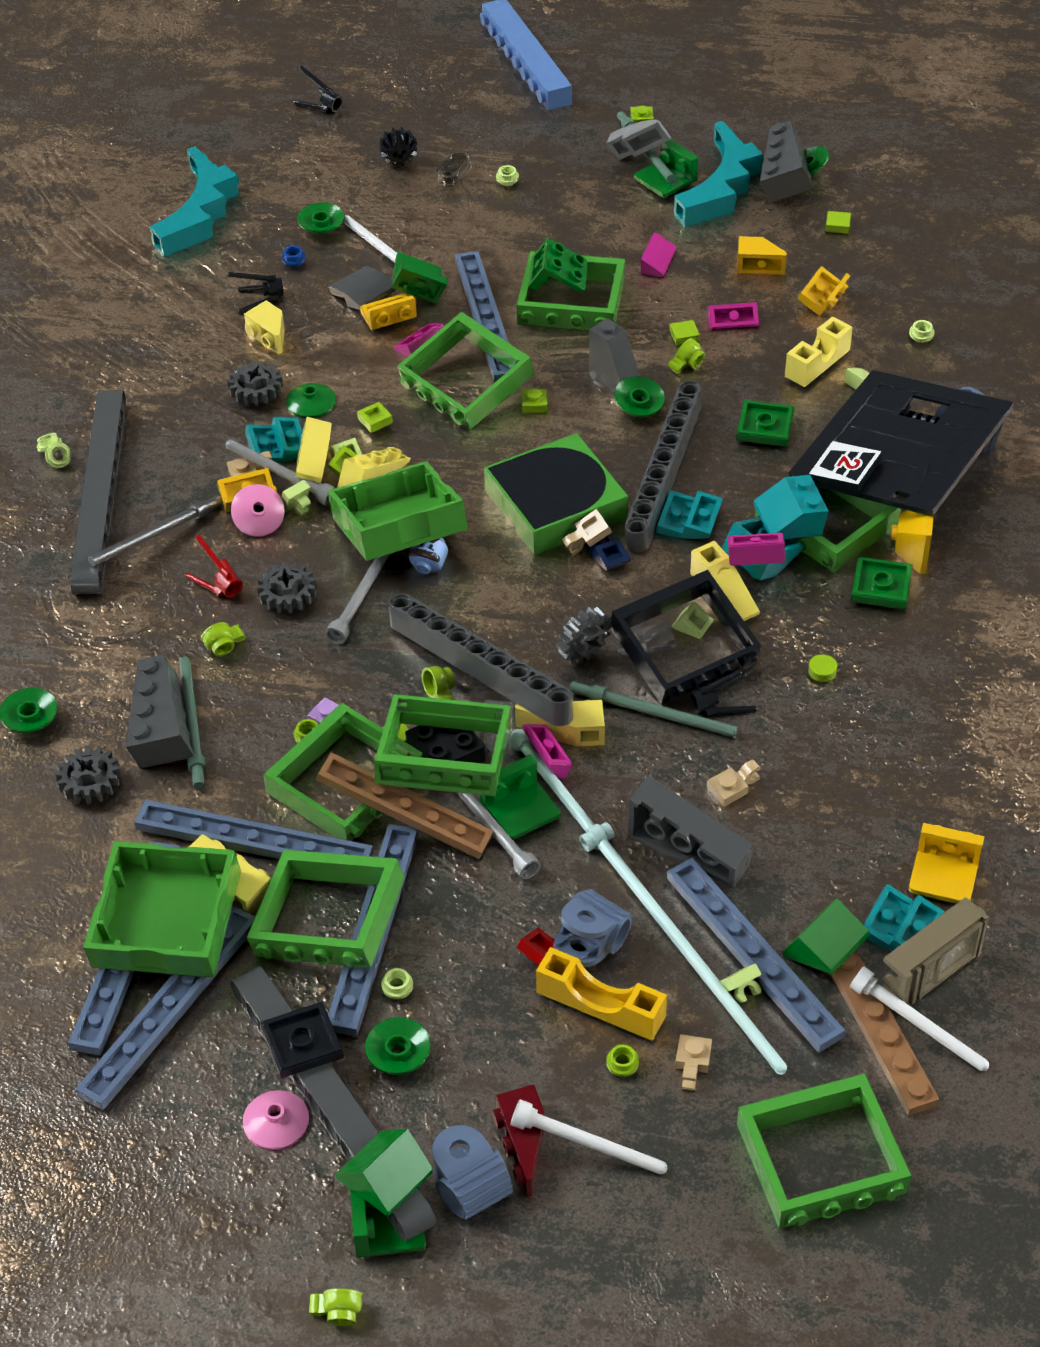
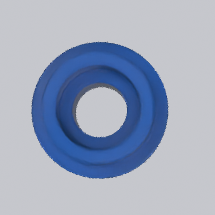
M288 246L282 254V262L290 267H297L304 263L306 259L305 253L299 246Z

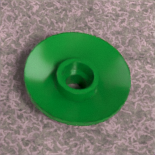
M815 146L804 150L810 176L815 175L829 160L830 154L827 148Z
M313 203L300 210L297 221L299 226L306 231L325 233L338 228L343 223L344 213L340 207L331 203Z
M632 376L618 383L615 388L614 399L618 407L625 413L636 417H648L662 409L665 394L661 386L655 381L642 376Z
M320 383L299 385L293 388L286 397L287 409L295 416L301 418L321 417L329 413L336 405L335 392L330 387Z
M24 688L15 691L6 697L0 706V720L7 729L17 733H31L41 730L49 725L57 714L56 699L50 692L41 688Z
M403 1017L389 1018L371 1029L365 1041V1052L367 1059L377 1070L391 1075L407 1074L419 1068L426 1061L430 1052V1038L425 1028L412 1019ZM396 1050H402V1051H403V1052H401V1053H393V1052H395Z

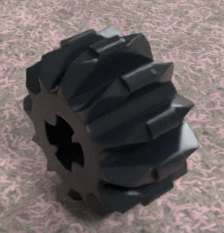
M392 127L391 132L384 131V137H381L379 141V150L386 163L392 162L396 166L397 163L404 165L406 160L412 161L413 156L417 155V139L413 136L410 130L405 131L403 127L399 130H395Z

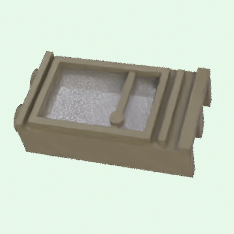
M966 897L884 957L883 962L899 975L896 978L892 974L884 976V988L906 1004L910 1003L913 1005L916 1002V998H922L973 958L981 955L989 916L986 915L980 906L973 904Z

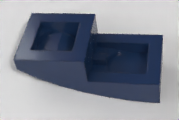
M611 533L591 547L586 542L584 543L593 558L606 571L631 561L620 539H614Z

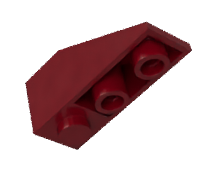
M534 1084L496 1095L497 1109L492 1110L496 1128H502L505 1137L502 1138L507 1158L513 1157L515 1165L512 1166L517 1186L523 1185L527 1197L532 1196L544 1130L533 1126L531 1129L525 1127L522 1130L511 1126L510 1123L519 1099L533 1104L532 1108L537 1109L538 1114L545 1116Z

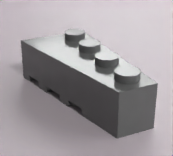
M791 121L777 123L770 127L760 182L772 203L814 189L807 168L808 165L805 160L802 142Z
M164 654L137 660L126 748L140 769L194 756L193 749L190 746L189 740L191 738L185 720L187 718L182 706L183 699L178 676Z
M647 775L629 798V838L680 863L693 858L709 877L732 888L736 886L751 865L753 844L649 775Z

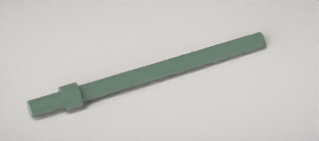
M623 111L617 114L622 128L635 123ZM652 148L644 152L668 183L674 182V174Z
M183 656L179 659L184 710L187 718L186 726L191 738L189 740L190 746L194 752V756L187 759L188 770L192 773L193 788L201 790L205 787L204 771L206 770L205 757L201 755L191 662L189 657Z
M573 681L570 686L572 693L589 697L590 700H602V704L607 702L735 738L738 727L613 693L607 691L606 687L599 685L592 687Z

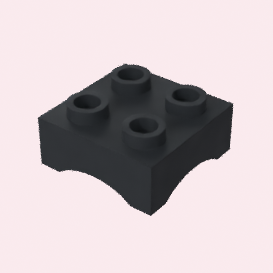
M418 725L405 731L406 742L421 751L423 758L471 763L486 762L484 745L471 730Z

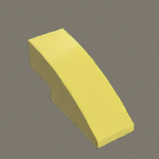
M306 417L295 477L321 483L332 423Z

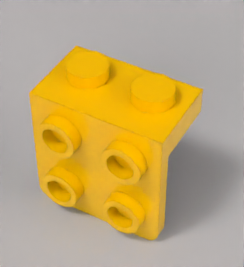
M923 823L909 883V891L913 894L956 904L965 897L971 901L985 836L945 828L940 825Z

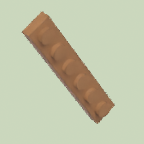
M332 752L326 759L316 779L320 783L477 859H480L493 833V830L404 787L375 784V773Z
M855 950L832 975L837 987L906 1114L911 1116L937 1107L940 1099L889 1007L871 994L867 996L862 993L860 995L849 987L861 968L865 966L857 950Z

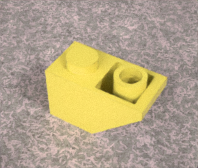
M266 300L244 313L245 331L250 337L261 342L266 348H270L277 354H280L283 351L285 331L282 310Z

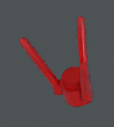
M196 535V540L220 571L214 578L216 586L190 573H186L185 577L212 591L217 597H221L223 594L228 598L237 595L242 589L243 582L237 577L227 560L223 558L220 561L200 535Z

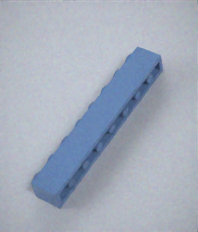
M495 0L483 3L482 13H480L482 25L486 26L490 36H493L496 40L498 47L503 49L506 58L511 60L513 67L520 72L522 79L526 80L530 90L534 91L537 95L539 102L543 103L547 110L572 105V85L507 0Z

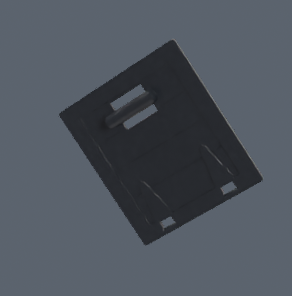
M872 370L791 468L788 476L809 475L832 441L881 451V461L859 492L822 483H814L820 488L933 516L1011 413L1013 402ZM913 398L949 407L940 418L911 411L910 402ZM896 496H900V497L908 498V500H907V501H903V500L895 499V497H896Z

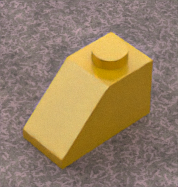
M739 236L737 273L785 275L787 252L764 237Z

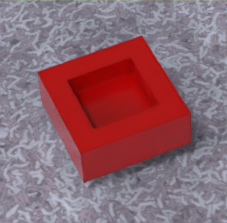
M538 927L521 938L517 949L539 966L549 948H553L554 939Z

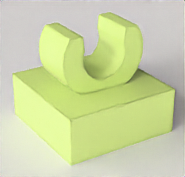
M305 480L283 491L281 499L285 512L293 508L300 516L309 512L307 506L311 505V501L308 498L310 486Z
M755 963L742 968L720 980V982L727 991L734 990L736 1001L743 1003L747 1001L744 995L745 987L751 990L753 996L761 993L759 984L753 979L762 974Z

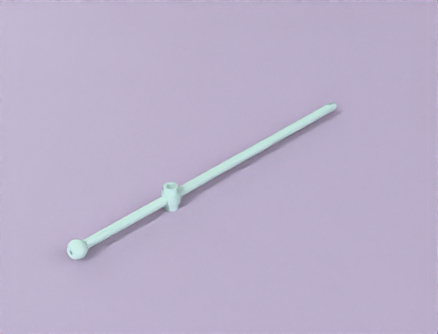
M523 729L514 730L509 736L511 748L515 751H522L526 757L531 755L537 762L538 773L586 832L580 836L584 849L587 852L596 849L603 853L774 1071L780 1075L785 1074L787 1071L786 1063L609 843V840L615 838L611 826L607 822L601 825L598 823L594 824L558 777L546 766L541 756L531 745V741Z

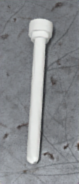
M348 215L344 216L343 223L395 263L397 252Z
M863 966L849 986L860 995L864 993L867 996L871 994L979 1071H986L989 1068V1062L984 1057L877 983L878 979L874 977L875 973Z
M519 1099L510 1123L511 1126L522 1130L525 1127L531 1129L533 1126L657 1174H664L668 1169L667 1164L662 1160L538 1114V1110L532 1108L533 1104Z

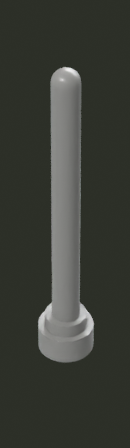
M234 440L226 442L225 445L228 450L263 468H269V471L294 484L305 480L310 486L309 492L313 493L316 501L325 506L330 505L327 491L336 487L328 483L317 484L310 480L295 477L296 472Z
M389 554L374 559L340 618L330 622L325 631V636L331 643L341 645L346 641L350 634L349 623L388 559Z
M457 793L483 825L493 830L492 835L513 858L516 873L522 879H529L536 875L541 867L538 859L532 853L522 851L473 794Z

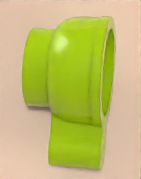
M689 338L680 346L675 357L668 363V367L676 374H680L686 366L695 369L702 363L706 353L701 350L700 344L695 339Z
M218 622L209 626L201 635V640L206 648L213 651L215 656L218 657L230 653L235 647L234 643H240L246 638L238 624L229 627L228 623Z
M425 667L422 671V683L427 695L430 698L454 700L450 689H453L455 686L452 670L449 667Z
M344 1288L329 1289L324 1291L323 1294H311L309 1315H327V1323L331 1325H354L356 1323V1315L362 1308L363 1294L357 1290Z

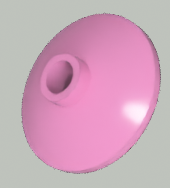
M265 485L247 486L240 490L232 501L231 516L233 522L240 531L249 536L264 537L272 534L280 527L284 518L285 510L281 497L276 491ZM259 504L263 507V511L257 513L253 507Z
M282 1090L269 1091L256 1097L248 1105L243 1116V1128L247 1138L254 1145L266 1150H282L296 1144L305 1135L310 1121L309 1111L305 1102L294 1093ZM272 1113H280L278 1116H270Z

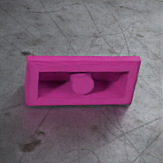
M654 232L641 258V273L664 278L677 246Z
M757 302L708 306L707 316L710 330L759 327Z
M443 323L425 325L395 345V351L406 358L409 357L444 327Z
M783 533L727 537L729 563L732 566L785 562Z
M523 724L521 728L546 766L560 779H565L573 764L548 726Z

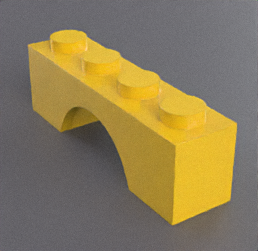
M552 947L549 948L536 970V993L653 1041L666 1018L667 994L640 983L628 989L608 986L594 978L584 968L579 958Z

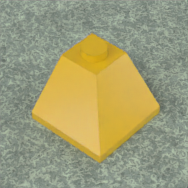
M905 510L899 514L898 525L892 524L890 540L896 541L895 553L908 564H913V568L918 573L926 575L932 538L933 516Z

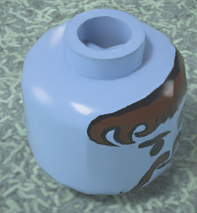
M443 538L412 547L409 560L415 570L421 574L436 573L441 570L448 554V547Z

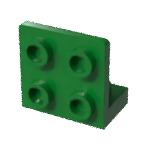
M670 139L660 145V158L674 174V182L668 183L654 164L634 173L635 180L662 198H666L698 180L699 157Z
M547 238L532 256L528 287L537 291L542 284L546 285L550 278L553 277L574 290L583 293L586 286L588 261L582 255L565 248L561 243Z
M398 252L395 258L392 288L437 304L447 286L448 278L441 276V267Z
M531 755L501 768L495 796L480 795L482 805L512 840L561 817L559 808L537 782V762Z
M350 1189L356 1258L425 1250L424 1232L404 1242L384 1213Z

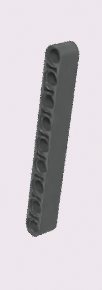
M684 381L678 386L625 522L626 547L631 552H645L652 543L657 524L702 409L701 386L696 381Z
M396 594L389 598L390 626L394 630L554 726H565L572 722L573 694L568 688L410 595Z

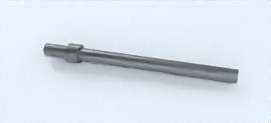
M218 495L204 502L198 501L190 505L188 510L89 556L88 561L94 567L193 518L200 519L206 516L208 511L222 505L223 501Z

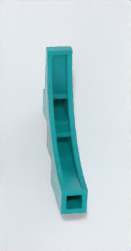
M723 121L714 123V143L721 153V164L714 174L703 183L675 195L674 215L684 227L734 213L737 196L748 193L750 176L761 173L762 163L764 162L762 151L758 150L752 142L744 144Z
M195 146L187 149L190 169L198 179L194 192L179 210L166 219L150 226L153 246L164 257L212 238L213 221L226 216V200L239 195V178L234 171L232 172L226 165L218 167L216 164H213L206 154L202 153Z

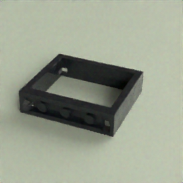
M705 570L612 611L610 623L613 624L610 629L660 704L670 700L675 702L686 693L707 686L710 682L732 674L740 668H750L757 662L762 647L709 570ZM702 596L740 651L666 683L630 628Z

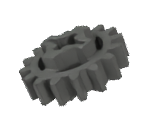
M253 361L250 366L243 363V368H234L235 373H230V380H227L231 397H236V402L238 403L244 400L245 405H249L251 402L258 406L260 401L267 404L268 398L276 399V393H281V387H283L280 370H275L273 364L267 367L266 362L256 364Z
M282 562L280 568L272 565L271 572L264 570L263 578H258V597H260L262 605L267 604L268 610L276 607L278 613H281L283 609H287L289 613H292L293 608L297 607L299 610H303L302 604L310 605L312 603L311 598L316 597L317 583L316 578L313 576V571H307L305 565L297 568L296 562H293L291 566H286V563Z
M590 606L586 613L580 610L578 617L572 616L570 621L562 627L565 631L558 635V638L561 640L556 644V647L559 649L558 653L571 664L575 661L580 664L583 658L588 661L593 652L597 654L598 650L606 644L604 639L611 635L608 631L613 626L610 623L611 618L599 607L593 609Z
M86 746L85 752L82 753L75 749V756L65 755L66 763H58L59 771L55 772L59 791L60 793L64 792L67 800L74 796L75 803L77 804L82 799H86L87 804H91L92 798L103 801L102 795L104 793L112 795V787H119L120 785L118 779L122 778L118 759L117 757H112L111 751L103 754L101 747L91 751L90 746Z

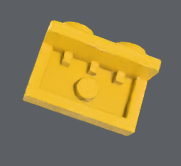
M821 266L797 299L820 316L825 309L830 311L839 300L835 296L841 297L848 288L846 281L850 275L846 273L839 280Z
M406 293L360 306L361 315L371 330L417 317L416 299L414 296H407Z
M269 468L217 480L225 512L231 511L234 497L247 486L265 485L277 492L276 486L273 485Z

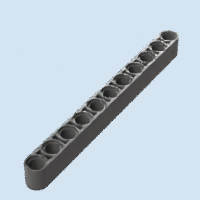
M124 390L97 392L70 578L73 595L102 593L106 561L93 567L90 565L88 557L108 548L126 412Z
M257 966L230 980V985L236 999L264 1040L265 1037L261 1030L260 1022L292 1012V1009L261 966ZM330 1063L290 1076L348 1162L378 1134L376 1128ZM418 1188L389 1216H386L404 1242L430 1229L437 1223L430 1205Z

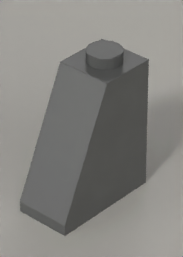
M606 318L589 329V376L612 392H615V388L620 381L628 377L640 376L626 330Z

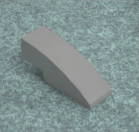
M659 119L647 120L612 132L606 144L617 159L621 160L631 154L636 157L669 141L671 136Z

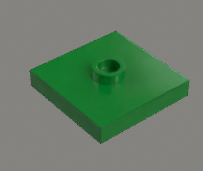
M744 400L736 440L787 447L794 415V406Z
M858 557L850 602L906 610L913 564Z

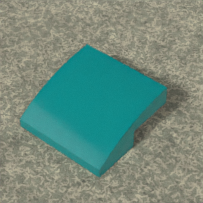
M273 417L271 425H246L245 435L251 450L259 454L270 451L272 461L278 464L298 459L302 429L298 418Z
M670 490L655 533L683 539L709 538L723 498L697 491L696 496L692 497Z
M886 884L863 923L870 932L867 940L893 951L945 913V911L920 895L912 900L889 884Z

